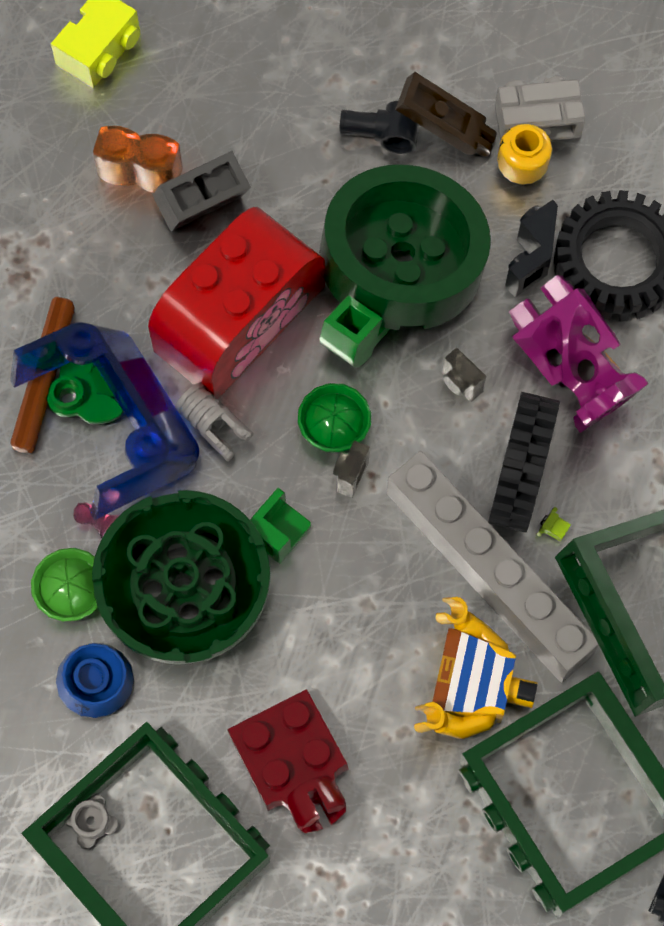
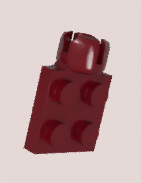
M307 689L227 729L268 811L275 807H286L290 811L297 827L304 833H312L323 829L318 820L320 816L315 808L318 805L321 806L330 825L345 814L346 802L336 783V778L341 773L349 770L348 764Z

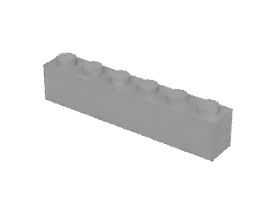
M419 451L388 477L387 495L560 683H563L594 655L599 646L594 635L422 451Z

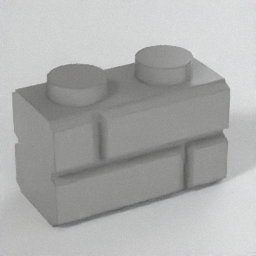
M555 76L546 79L543 83L527 84L525 81L515 80L497 89L495 110L499 124L500 140L508 129L519 124L538 126L546 132L550 140L581 138L585 114L581 101L579 81L577 79L566 80L564 77Z

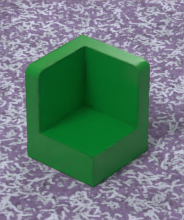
M277 488L250 519L262 537L267 554L279 564L311 528V522L286 503L285 492L280 488Z

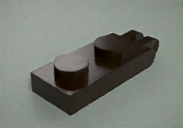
M417 72L412 73L406 78L395 109L396 111L467 155L477 153L485 157L490 156L493 148L492 143L495 142L497 132L485 124L486 117Z

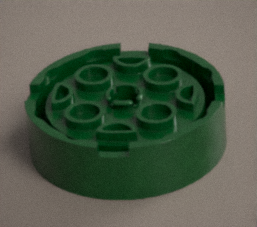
M399 164L380 166L351 178L332 198L325 217L319 251L320 256L325 260L323 278L339 303L349 295L382 317L380 327L399 330L400 326L423 325L424 329L433 328L459 315L474 298L489 257L491 236L488 221L479 203L464 187L453 179L437 171L420 166ZM410 250L412 260L398 261L392 256L391 251L407 252Z

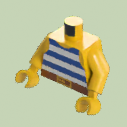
M447 597L442 598V601L450 606L451 615L444 612L436 613L435 618L440 624H454L455 629H448L433 701L415 707L416 711L420 710L425 713L427 722L414 724V729L418 733L434 730L439 734L457 739H465L486 732L494 724L501 723L506 703L532 708L538 682L512 677L516 655L509 651L508 644L485 622L469 612L467 604L462 598Z

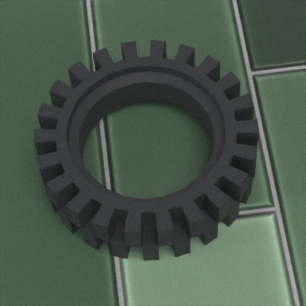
M619 190L617 199H612L610 191L601 192L599 201H596L592 195L585 199L583 208L577 204L572 209L570 217L566 216L562 223L561 231H559L553 263H556L555 276L561 275L574 289H584L597 310L603 311L602 317L607 321H610L612 313L619 314V322L628 321L632 313H635L636 319L646 316L649 308L654 313L661 307L664 300V214L662 216L659 214L662 204L654 200L648 207L643 204L646 195L637 193L635 201L627 200L628 191ZM615 225L629 227L638 231L647 238L654 249L656 269L645 281L634 286L618 287L601 282L590 273L582 258V244L589 235L603 227Z
M521 391L488 523L527 533L554 432L560 404L559 400Z

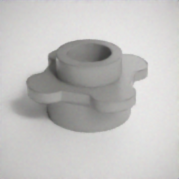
M95 794L90 800L79 803L74 808L71 817L65 821L67 826L73 827L78 835L77 843L82 848H92L98 838L105 834L111 835L115 833L118 827L116 817L108 814L104 807L105 800L99 794ZM89 817L95 818V823L93 825L87 824V819Z

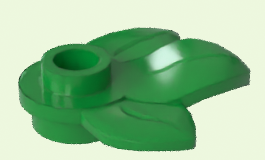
M88 349L74 352L62 362L60 377L49 387L47 394L48 405L55 414L62 417L79 416L89 424L110 423L123 414L121 406L114 398L123 389L127 372L123 368L114 366H94ZM67 394L76 396L72 402L64 403L61 401Z

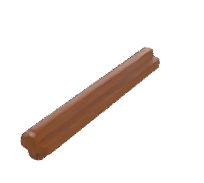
M54 297L50 304L10 442L13 450L30 454L36 446L48 404L47 394L56 376L75 309L73 301L67 298Z

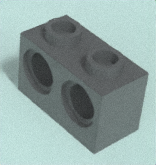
M230 151L159 185L152 196L172 232L240 199L251 186L233 151Z

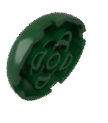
M177 490L178 493L155 498L150 496L125 510L114 520L102 537L96 551L92 569V581L97 607L104 622L114 636L137 654L167 664L200 663L220 656L232 649L256 625L269 594V559L262 537L254 524L231 503L208 493L191 490ZM176 548H184L187 551L186 557H179L173 560L169 559L168 553ZM212 568L219 569L223 573V577L216 580L215 585L207 583L204 579L205 573ZM182 578H187L191 581L189 585L176 586L177 581ZM151 581L160 583L162 585L161 593L157 597H153L152 594H144V587L147 583ZM193 604L198 608L199 613L192 619H183L180 616L181 608L184 605Z

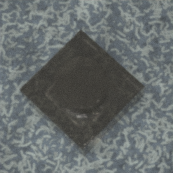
M456 347L444 358L443 379L452 392L457 395L463 394L472 402L483 392L486 375Z
M354 441L349 453L343 451L340 453L333 470V475L337 477V492L351 498L354 497L369 463L370 446Z

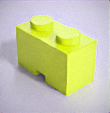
M87 0L80 8V14L83 15L82 19L77 24L69 21L50 43L55 64L92 88L102 78H107L112 73L118 58L126 49H132L140 36L137 10L120 0Z

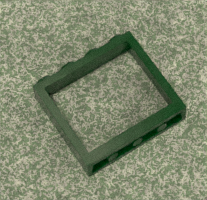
M664 510L574 538L555 556L635 717L664 706V682L597 552L663 531Z
M599 671L462 753L459 761L462 768L458 771L465 781L464 785L470 793L477 791L486 804L482 812L487 822L496 833L500 830L503 831L511 844L507 848V852L512 862L521 873L525 870L528 871L536 884L532 888L536 900L541 902L546 912L552 910L557 918L664 852V833L566 893L482 760L585 699L664 820V768Z
M147 721L21 834L101 926H127L54 843L51 837L65 825V821L71 817L74 808L79 803L90 800L95 794H100L150 749L249 858L245 864L178 925L202 926L270 863V857L265 851L270 845L253 825L246 830L236 820L235 816L239 813V810L223 792L215 797L204 785L209 780V777L193 759H190L185 764L174 752L179 746L175 739L162 726L155 731Z

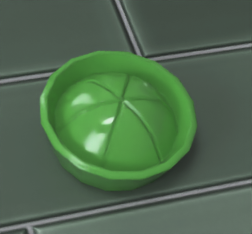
M77 548L59 549L47 555L36 566L31 579V593L37 607L48 617L63 622L80 620L92 614L97 609L92 581L95 557L90 552Z

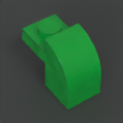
M348 295L324 320L319 342L341 359L358 368L372 356L374 347L390 329L380 327L383 318Z

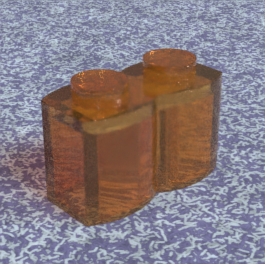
M104 126L99 130L93 149V156L98 176L104 181L119 186L138 184L141 188L154 193L159 185L181 175L183 166L180 145L172 138L159 134L139 136L136 132L121 126Z

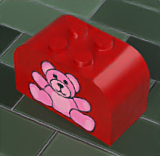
M252 207L244 211L182 272L157 302L148 324L153 351L192 384L201 382L205 385L206 390L211 392L215 399L218 400L324 289V258L261 208Z

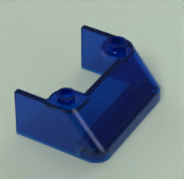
M78 322L13 350L10 382L14 388L70 362L78 365L94 362L135 428L127 437L124 447L126 459L132 469L96 486L90 510L94 520L189 474L195 468L200 452L197 441L175 409V406L133 339L127 333L112 328Z

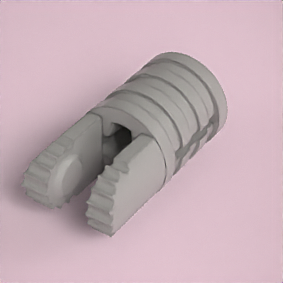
M201 382L194 384L185 391L175 405V410L180 415L183 414V417L191 422L195 429L200 431V435L227 462L231 460L235 453L232 447L216 433L227 423L240 439L248 442L254 435L227 407H223V404L215 399V396L207 391L206 386Z

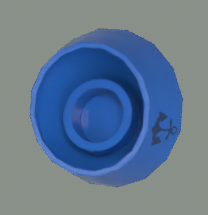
M101 643L81 645L68 653L59 665L56 677L58 694L66 707L80 716L92 718L111 715L121 708L131 695L134 682L131 664L124 654L108 644Z

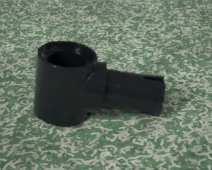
M393 101L387 104L386 110L378 109L377 113L342 109L339 129L340 135L373 137L375 141L380 142L385 150L396 154H407L413 152L416 148L419 125L396 111L398 101Z

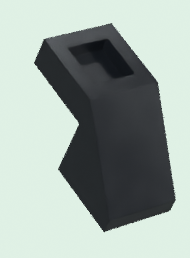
M553 199L541 208L539 205L530 208L520 219L517 241L526 251L517 255L510 262L505 284L515 298L548 275L552 259L558 205Z

